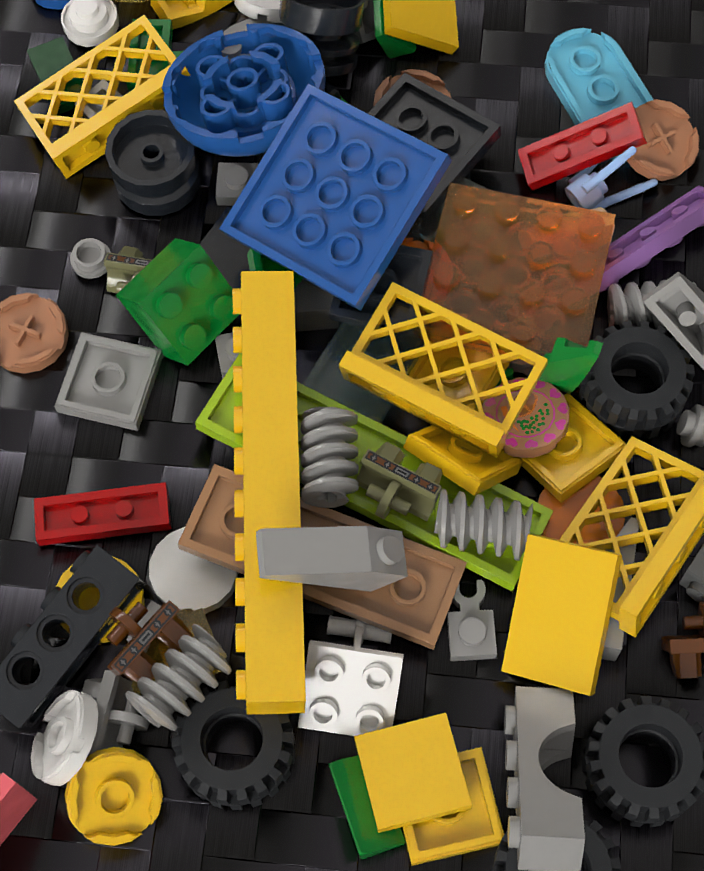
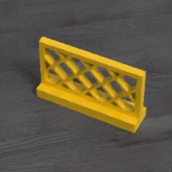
M143 15L14 100V102L67 179L105 154L109 134L114 126L128 115L143 110L166 111L162 85L165 75L175 61L176 56L146 16ZM146 31L149 35L146 49L129 48L131 40ZM106 56L117 57L113 71L97 70L99 61ZM126 58L143 59L139 73L122 72ZM152 60L169 62L170 65L156 75L148 74ZM184 67L181 74L190 76L188 70ZM73 78H84L80 93L64 92L67 82ZM94 79L110 81L106 95L89 94ZM119 82L136 83L135 88L124 96H115ZM41 99L51 100L47 115L33 114L28 109ZM61 101L77 102L73 117L57 116ZM87 103L103 105L102 110L91 118H82ZM54 125L70 127L67 134L51 143L49 139Z
M392 282L352 351H346L339 363V368L343 379L498 458L506 443L507 435L545 370L548 359ZM396 298H399L413 305L416 318L391 325L388 312ZM419 309H421V310H423V311H425V312H427V313H429V314H428V315L421 316V313H420V310H419ZM385 318L387 327L379 329L381 323ZM439 320L451 324L454 338L433 344L429 343L424 325ZM419 327L425 346L400 353L394 334ZM458 328L467 332L468 334L460 336ZM390 335L395 355L377 360L364 353L371 340ZM479 339L489 343L494 357L469 364L463 344ZM458 346L464 366L438 373L433 353ZM497 348H499V349H501V350H503V351H505V352H507V353H506V354L499 355V352H498V349H497ZM428 354L433 375L420 379H414L406 375L403 361ZM521 359L534 366L527 379L508 384L502 363ZM398 363L400 371L390 367L389 365ZM497 366L503 386L478 393L472 372ZM467 375L473 395L456 400L445 395L441 381ZM436 383L438 391L427 385ZM520 390L514 401L511 392ZM506 394L510 410L502 424L484 414L480 401ZM475 403L477 411L466 405Z
M631 436L559 539L571 543L576 539V543L579 545L600 550L612 549L613 553L621 554L619 547L644 542L648 553L644 561L624 565L623 559H621L618 578L621 577L624 592L616 603L613 602L610 617L619 621V629L635 638L704 533V471ZM637 454L651 461L654 471L630 476L627 464L633 455ZM682 476L696 483L690 492L671 496L666 480ZM658 481L663 498L639 503L634 486ZM627 488L632 504L607 509L604 500L606 494L610 491ZM681 505L678 511L676 512L674 506ZM599 506V507H600V511L594 512V511L597 509V507ZM667 508L671 519L668 526L648 530L643 513ZM636 515L641 532L616 537L611 520ZM604 521L609 539L584 544L580 533L583 527ZM658 539V541L653 547L652 540ZM635 574L632 580L629 582L628 575Z

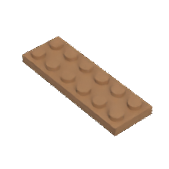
M214 464L178 541V547L180 550L244 575V561H235V533H244V517L235 518L234 490H243V475H234V471ZM300 497L301 528L338 526L376 527L329 508L311 506L303 502ZM403 537L408 577L371 592L302 583L303 598L434 650L467 562Z

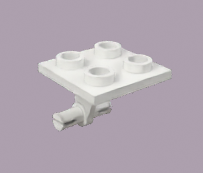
M330 615L327 635L332 634L354 638V645L347 646L310 640L305 670V713H300L298 728L357 736L392 727L404 654L361 648L363 639L390 644L392 633L359 620Z

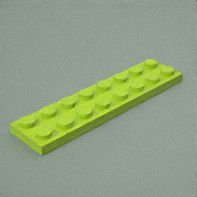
M241 353L238 354L195 421L197 430L232 448L243 447V433H234V406H242V393H234L233 366H242ZM297 382L300 483L301 472L304 470L301 466V455L304 453L301 449V439L304 436L301 433V422L304 420L301 415L304 411L315 407H336L352 411L358 415L357 424L351 427L358 432V440L350 443L358 448V456L348 461L355 462L359 470L356 475L348 478L356 480L361 470L362 458L367 450L370 449L376 452L385 442L400 448L405 454L401 466L416 472L420 464L425 463L403 448L407 439L406 436ZM442 475L439 485L442 486V489H446L449 503H453L456 495L461 491L465 493L467 506H471L477 495L473 496ZM500 483L479 493L484 497L486 509H489L493 500L498 497L502 499L504 512H507L512 502L517 500L520 501L523 515H525L533 503L529 534L542 535L553 513V510ZM359 487L356 492L346 494V497L349 498L348 503L345 504L346 507L391 530L402 531L403 536L414 542L467 562L465 568L510 591H513L520 577L524 553L519 561L514 560L512 546L508 545L501 558L496 557L494 544L490 542L483 554L477 553L475 540L472 539L464 552L459 551L456 537H452L446 549L441 548L439 536L434 533L440 493L428 521L410 512L405 516L391 509L385 519H382L375 515L380 502L366 496L367 490Z

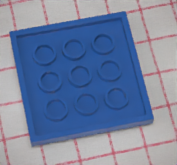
M307 84L219 229L229 237L289 271H294L296 275L361 311L452 160L448 154Z

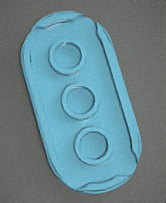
M587 28L571 29L558 35L551 43L545 60L546 77L575 125L629 102H632L635 108L653 100L619 44L611 36L601 32L600 36L596 33H591L592 29Z

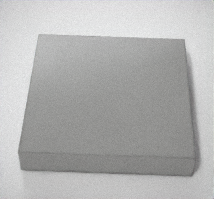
M81 332L54 406L56 411L66 415L138 431L163 359L162 351Z

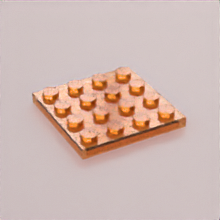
M450 183L432 249L434 258L423 297L541 356L545 353H552L557 337L567 338L572 342L587 347L616 214ZM420 309L421 316L429 314ZM443 320L424 325L429 341L440 342L455 337L451 324ZM415 327L414 336L412 337L423 339L420 328ZM458 328L460 336L468 334L467 332ZM481 339L463 344L466 349L493 354L490 344ZM497 348V349H498V352H499V355H502V354H506V353H507V352H505V351H503V350Z

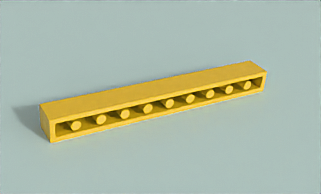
M241 271V288L232 289L233 314H241L242 327H233V353H242V366H233L234 393H242V406H234V433H243V447L234 448V475H243V490H234L235 518L244 517V533H235V561H244L245 578H235V605L245 606V623H236V652H245L246 670H236V700H246L247 715L305 713L302 583L260 578L256 531L260 529L301 528L294 271Z

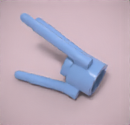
M631 146L598 173L592 172L598 164L581 170L568 180L570 185L565 188V193L574 207L581 213L598 207L605 209L610 205L655 187L658 181L655 178L604 198L608 188L603 180L636 153V147Z

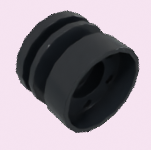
M280 0V21L285 27L302 33L316 45L323 61L325 77L346 75L356 69L358 63L356 51L359 49L360 41L354 33L358 32L362 27L364 0Z

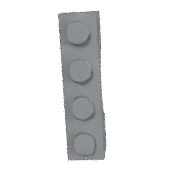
M516 686L514 706L505 705L504 734L513 735V740L506 741L505 769L514 770V777L507 778L506 805L507 808H516V816H509L508 848H517L518 870L581 871L585 844L582 798L561 790L543 773V770L549 765L571 758L576 722L573 691Z

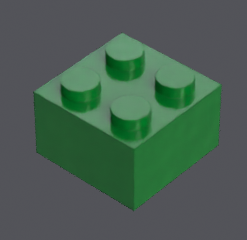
M177 238L166 246L116 294L117 298L154 345L162 351L163 356L187 366L240 315L233 314L232 287L200 244Z

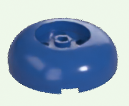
M254 23L246 24L247 31L224 35L222 29L198 40L175 59L165 75L162 90L164 92V107L169 120L183 138L204 151L232 157L265 153L307 84L325 92L326 78L321 54L308 37L285 26ZM242 44L241 54H250V56L240 55L229 60L228 56L223 57L221 51L225 47ZM184 67H186L190 76L181 74Z

